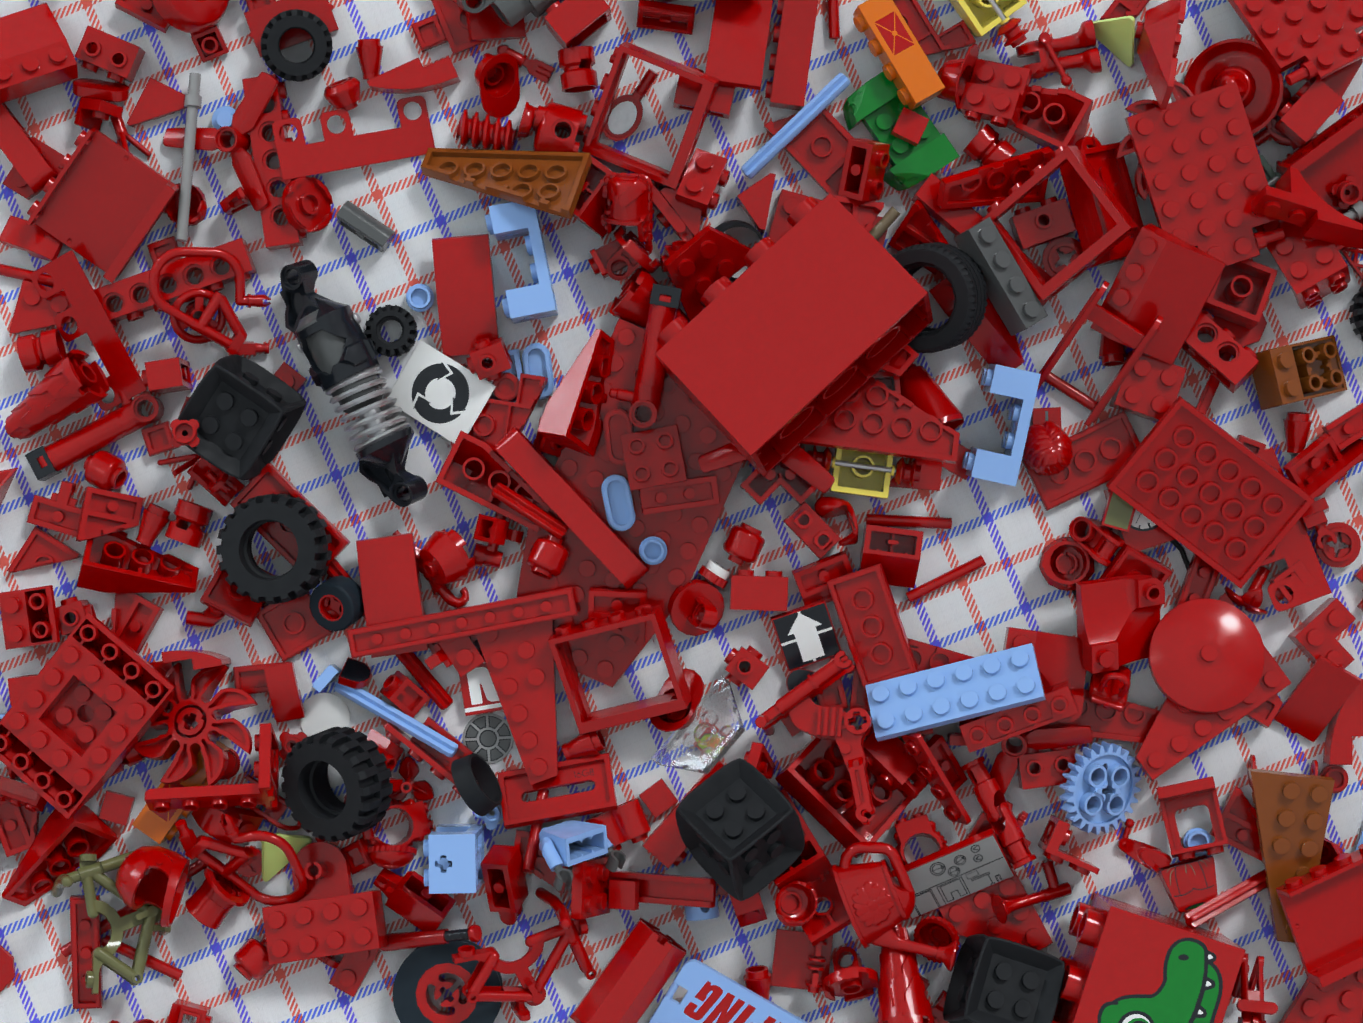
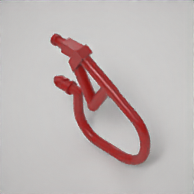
M177 247L164 252L156 259L149 274V291L152 300L160 310L224 347L226 352L231 355L269 354V343L245 342L247 333L226 296L222 293L215 291L199 319L193 318L165 301L160 293L159 276L167 262L178 257H214L227 262L234 271L235 303L237 305L247 306L248 308H251V306L266 307L270 305L271 302H263V300H271L266 295L247 294L245 296L244 269L233 254L213 247ZM218 308L234 333L232 338L208 326Z
M227 813L221 815L220 823L225 830L226 837L230 838L232 843L265 841L276 845L286 855L297 878V888L288 895L271 896L258 891L235 873L238 868L254 856L252 849L204 835L196 837L193 829L187 827L185 819H179L175 822V827L179 830L180 834L179 840L187 857L191 860L194 858L199 859L255 901L265 905L277 906L297 902L305 894L308 885L305 871L293 847L279 835L267 831L239 833V828L235 825L232 816ZM205 849L231 855L234 858L224 864Z

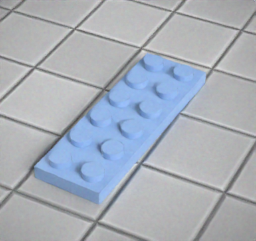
M1032 643L865 685L875 738L878 742L1046 700Z

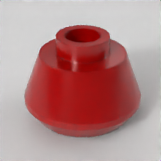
M348 77L334 82L325 88L324 97L335 109L341 108L346 111L354 109L358 106L357 101L361 99L360 81L354 77Z

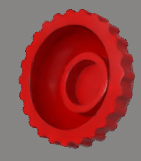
M380 845L369 847L367 854L370 855L372 862L379 867L398 869L412 862L417 854V848L402 845Z
M927 916L919 921L914 929L915 933L913 936L915 942L938 947L947 946L956 940L958 946L960 945V938L953 924L940 916ZM922 955L923 957H926L929 961L932 960L934 963H941L940 960L935 959L934 957Z

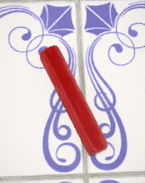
M498 482L491 492L493 497L558 539H562L567 532V525L504 484Z

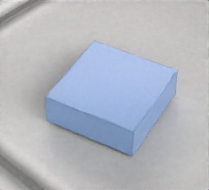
M335 664L329 665L313 682L312 687L319 693L323 692L342 670Z

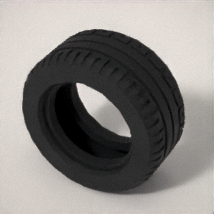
M942 242L909 246L892 255L911 276L924 266L935 268L943 273L951 283L955 297L954 308L948 321L938 329L926 327L907 345L917 353H934L953 348L968 340L982 323L981 320H983L984 313H986V299H988V295H986V282L983 280L984 276L981 274L982 271L977 267L978 265L974 262V259L969 257L967 253H964L963 250L958 249V247Z

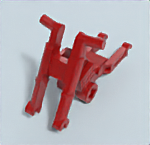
M841 650L836 653L834 659L812 675L808 674L807 679L779 698L772 707L759 715L755 720V724L757 727L762 728L766 735L771 736L775 732L774 725L783 718L786 719L790 716L793 724L800 731L819 739L836 740L850 774L856 803V817L862 824L869 826L871 821L865 817V814L875 815L876 812L873 806L867 773L868 762L863 743L865 738L874 729L872 718L862 708H853L846 712L844 708L822 707L815 704L812 700L817 695H822L825 689L844 675L855 671L856 668L852 661ZM856 717H862L867 722L862 724L861 730H857L852 725V723L857 722Z

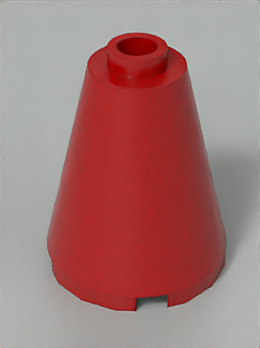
M638 268L622 286L619 298H614L608 312L617 318L645 329L653 283H659L645 268ZM679 308L677 318L683 316L688 321V317Z
M912 364L899 377L901 395L913 402L916 407L929 415H933L942 424L954 430L964 423L962 413L923 366Z

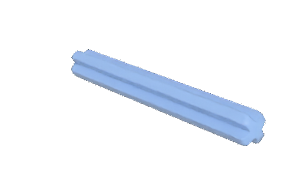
M843 73L835 76L741 167L743 174L752 179L849 86V79Z
M337 680L334 690L447 757H453L457 752V743L366 690L339 684Z

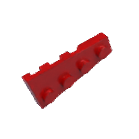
M1050 146L941 178L937 205L940 209L990 206L998 200L1002 202L1009 196V189L1017 183L1022 182L1023 184L1031 178L1029 173L1040 164L1045 166L1051 161V154L1054 151ZM1048 178L1017 204L1043 201Z

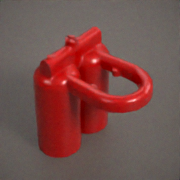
M1120 666L1119 670L1091 674L1088 691L1090 701L1103 705L1104 709L1112 708L1122 711L1128 699L1131 670L1125 666Z

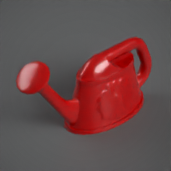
M856 842L846 847L841 854L839 866L837 864L832 865V870L843 904L862 946L866 949L870 946L869 944H873L875 946L934 957L943 962L947 970L951 972L957 955L958 943L956 940L947 946L935 947L901 938L893 930V927L909 919L915 907V890L896 848L883 842ZM859 853L885 854L891 862L897 879L894 878L886 859L881 860V862L851 864V860Z

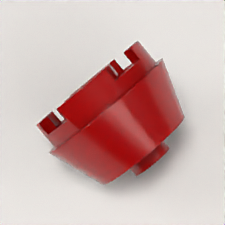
M445 529L435 531L419 553L425 572L440 585L467 579L468 574L474 571L476 566L474 557L468 558L467 553L463 549V546L467 543L453 529L448 532Z

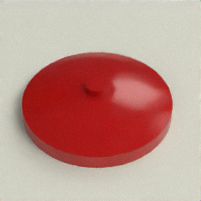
M1216 599L1190 600L1170 610L1155 627L1148 648L1149 668L1160 691L1176 705L1197 713L1221 712L1242 702L1257 686L1264 668V646L1260 633L1254 623L1237 607Z

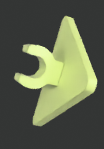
M1124 16L1093 21L1096 39L1126 66L1131 67L1134 64L1135 18L1133 16Z
M276 833V835L284 838L293 847L296 855L303 847L312 842L309 836ZM261 841L262 879L267 882L285 867L289 861L279 847L272 843Z

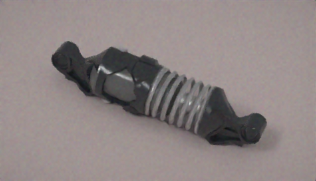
M302 260L284 266L280 273L282 287L280 294L286 304L285 327L294 333L298 340L296 344L297 349L300 353L304 352L311 365L309 373L315 385L322 387L326 395H332L333 398L330 399L329 403L339 402L340 406L335 408L334 412L340 413L343 411L348 413L341 417L339 422L344 423L359 416L360 420L345 427L344 431L350 432L361 426H364L365 429L351 436L349 441L354 442L362 437L369 436L368 440L354 448V452H357L356 456L359 460V472L379 486L384 498L388 496L391 501L400 507H406L422 500L428 493L425 480L405 470L408 449L414 431L410 424L406 423V417H396L401 413L402 408L398 406L392 407L397 402V398H387L391 394L392 389L388 387L382 388L386 385L387 379L380 378L383 370L378 366L377 358L379 353L372 339L366 338L359 325L361 322L360 316L356 312L353 313L349 305L332 301L314 292L318 271L315 264L310 260Z

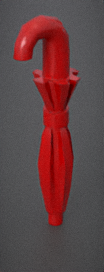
M397 530L392 535H399L401 533ZM415 545L419 572L424 574L423 576L430 582L433 596L439 594L449 606L454 608L465 606L469 601L467 588H462L460 590L461 597L456 598L447 587L448 584L440 585L436 583L425 572L419 556L420 549Z

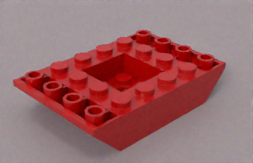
M88 612L1 719L0 761L64 817L69 819L100 790L168 706L176 686L92 613ZM84 705H88L93 709L94 716L91 721H86L81 716V709Z

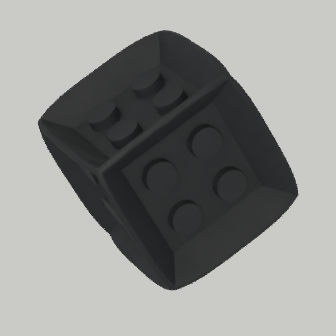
M234 354L219 359L206 373L178 419L180 421L195 419L200 425L197 429V437L200 439L199 445L194 448L189 445L185 446L230 476L240 480H249L258 476L261 470L278 454L299 421L306 401L296 390L265 368L247 358ZM183 431L182 433L183 436H187L188 434L187 431Z
M741 758L731 761L712 774L690 792L676 809V821L685 846L698 864L727 893L739 901L752 897L770 884L798 859L805 847L802 825L798 814L790 802L761 772Z
M984 934L968 936L960 949L945 998L943 1019L949 1023H1052L1063 985L1065 962L1053 955L1010 940L989 937Z

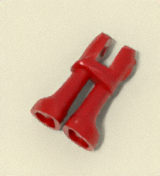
M1087 20L1082 22L1078 32L1056 39H1053L1051 36L1049 42L1054 52L1096 46L1093 21ZM1038 40L1016 47L1017 57L1019 58L1038 54L1040 56L1041 62L1022 66V68L1031 69L1033 73L1031 79H1039L1049 73H1058L1045 45L1040 44ZM1097 47L1082 53L1058 57L1064 70L1084 68L1090 73L1102 72Z

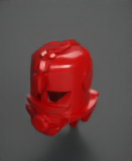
M612 172L611 175H607L602 186V197L607 198V205L604 207V213L600 217V224L607 230L608 234H611L617 225L637 226L639 242H645L646 251H652V229L654 224L652 220L654 209H652L653 183L648 176L625 172Z

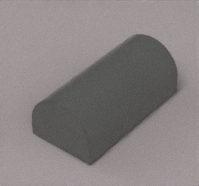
M347 201L336 214L340 225L380 252L386 251L396 234L395 231L350 201Z

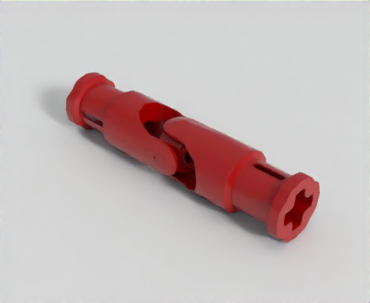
M981 756L961 768L968 774L974 786L972 790L987 815L1002 848L1007 849L1014 863L1013 868L1015 870L1035 860L1036 856L1031 854L1024 841L1025 834L1010 806L1007 804L996 779L991 778L984 764V757ZM1004 817L1005 825L1002 824L999 819Z

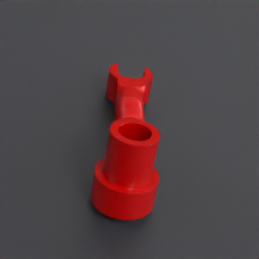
M497 512L495 513V518L506 520L505 516ZM476 543L473 554L475 565L478 567L485 565L499 569L503 552L498 551L499 545Z

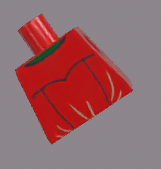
M1206 854L1191 860L1171 863L1169 866L1162 867L1158 873L1174 909L1179 913L1191 911L1218 896L1215 862L1211 855Z

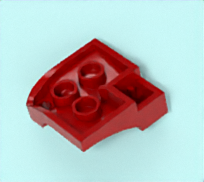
M1136 574L1076 582L1077 637L1082 640L1084 669L1092 674L1119 670V667L1124 664L1148 658L1150 639L1160 621L1161 605L1165 604V588L1159 579L1150 575ZM1153 589L1152 595L1149 596L1150 590Z
M1006 627L1003 650L1030 643L1033 644L1043 689L1068 680L1077 702L1079 713L1058 721L1066 723L1076 721L1081 716L1083 709L1084 684L1087 671L1083 668L1082 640L1073 636Z

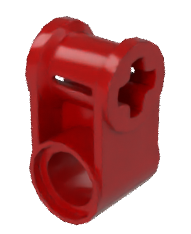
M1080 516L1074 518L1069 525L1071 538L1082 546L1094 560L1108 567L1111 564L1110 559L1119 547L1125 545V541L1107 527L1100 525L1101 521ZM1089 526V532L1085 535V529Z

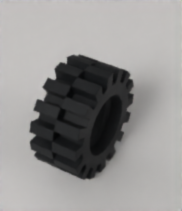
M385 305V307L380 306L376 308L377 310L369 315V320H366L365 335L368 339H372L378 353L387 357H398L410 351V347L414 346L415 338L418 335L417 324L412 315L397 305ZM389 320L399 322L402 327L400 338L394 342L385 341L380 333L382 325Z

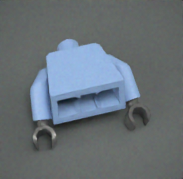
M568 820L550 827H544L539 832V849L550 870L556 873L553 886L558 891H561L563 882L570 888L573 879V873L568 869L562 868L563 866L570 867L606 854L609 857L605 865L606 868L611 872H616L617 868H623L626 861V855L622 851L613 850L614 845L607 838L606 825Z

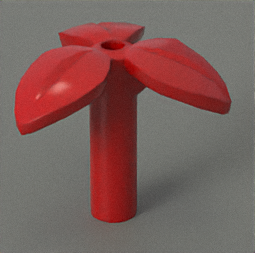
M1259 567L1247 592L1242 596L1237 595L1227 586L1224 588L1225 592L1236 606H1244L1245 611L1252 614L1266 615L1268 611L1258 607L1261 606L1263 601L1261 588L1270 571L1265 567Z
M405 757L399 766V773L405 781L401 784V791H393L389 797L396 799V801L398 799L404 800L407 793L412 791L417 800L428 801L433 799V788L426 780L414 781V778L419 773L418 764L413 758Z

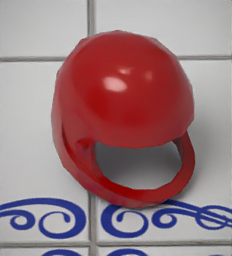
M142 846L127 855L119 867L115 883L117 892L123 902L133 910L141 908L144 904L157 906L162 910L161 927H170L176 917L183 897L190 860L175 851L161 846Z

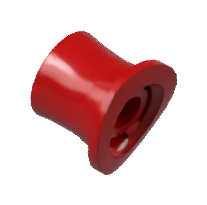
M207 866L204 869L206 879L199 889L185 901V905L192 916L203 925L212 929H218L228 913L235 906L241 907L247 904L250 896Z

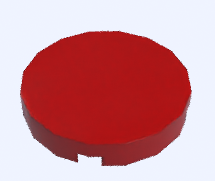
M306 176L295 178L286 185L281 202L283 213L288 222L296 230L304 233H313L325 228L332 219L333 214L330 205L333 204L332 196L327 187L319 179Z

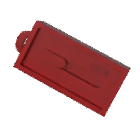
M1086 136L1076 141L1075 146H1077L1135 221L1138 228L1090 268L1124 261L1141 228L1144 226L1125 158L1123 156L1115 159L1116 150L1120 142L1101 145L1100 141L1094 136ZM1067 161L1060 167V172L1084 252L1116 226L1117 223L1070 162Z

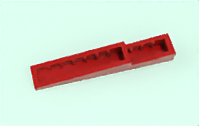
M933 173L911 199L914 203L917 199L920 200L930 216L955 234L954 237L981 222L983 218L972 207L940 209L937 205L941 180ZM1026 255L1047 283L1052 277ZM1030 284L1031 288L1033 289L1034 293L1039 299L1041 305L1044 306L1049 299L1042 300V298Z

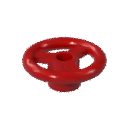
M201 288L191 289L178 296L172 306L180 310L187 300L194 298V301L185 308V313L193 317L195 312L204 311L206 308L204 298L210 300L214 292ZM218 308V321L212 319L208 326L221 333L225 327L226 319ZM170 316L174 332L184 341L194 344H203L211 341L203 335L187 333L184 329L189 326Z

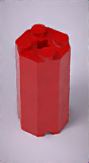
M640 917L575 1008L570 1018L576 1023H637L684 958L686 950L669 935L661 933L658 927Z

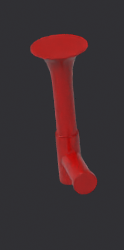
M1053 861L1041 864L1049 888L1011 900H1003L999 895L993 896V909L997 919L1002 924L1006 923L1007 916L1013 911L1071 895L1072 890L1068 882L1059 884Z

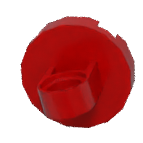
M620 226L613 233L621 247L607 261V273L612 279L617 281L625 280L640 265L650 273H654L661 266L658 258L652 261L648 256L652 251H646L645 243L639 242V237L631 230L626 234V227ZM619 259L625 261L628 266L626 272L620 275L615 274L611 269V264Z
M694 579L690 580L692 583L686 584L683 587L680 585L675 589L669 599L667 609L673 625L679 631L686 635L698 636L708 633L717 626L723 616L725 606L723 596L713 584L706 580Z
M848 946L841 947L834 953V972L826 976L822 981L824 995L832 1001H836L835 996H844L845 1002L860 1000L874 994L873 988H878L879 986L877 971L872 968L862 967L860 956L853 948ZM845 955H853V963L848 967H841V959Z

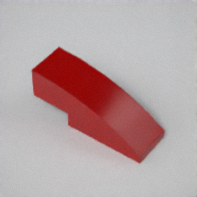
M449 56L424 68L418 57L367 81L372 91L390 94L429 92L461 82Z
M1361 679L1359 685L1329 722L1324 743L1323 763L1329 765H1352V736H1363V679Z

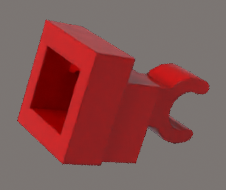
M1325 497L1314 501L1301 517L1307 532L1316 530L1318 535L1317 546L1320 550H1323L1324 546L1321 539L1325 536L1330 537L1333 544H1337L1336 535L1329 531L1326 526L1328 520L1324 513L1329 512V506Z
M479 514L473 539L504 546L505 540L522 543L524 532L509 529L510 522Z

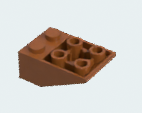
M1334 335L1256 353L1259 363L1252 375L1261 410L1347 390Z

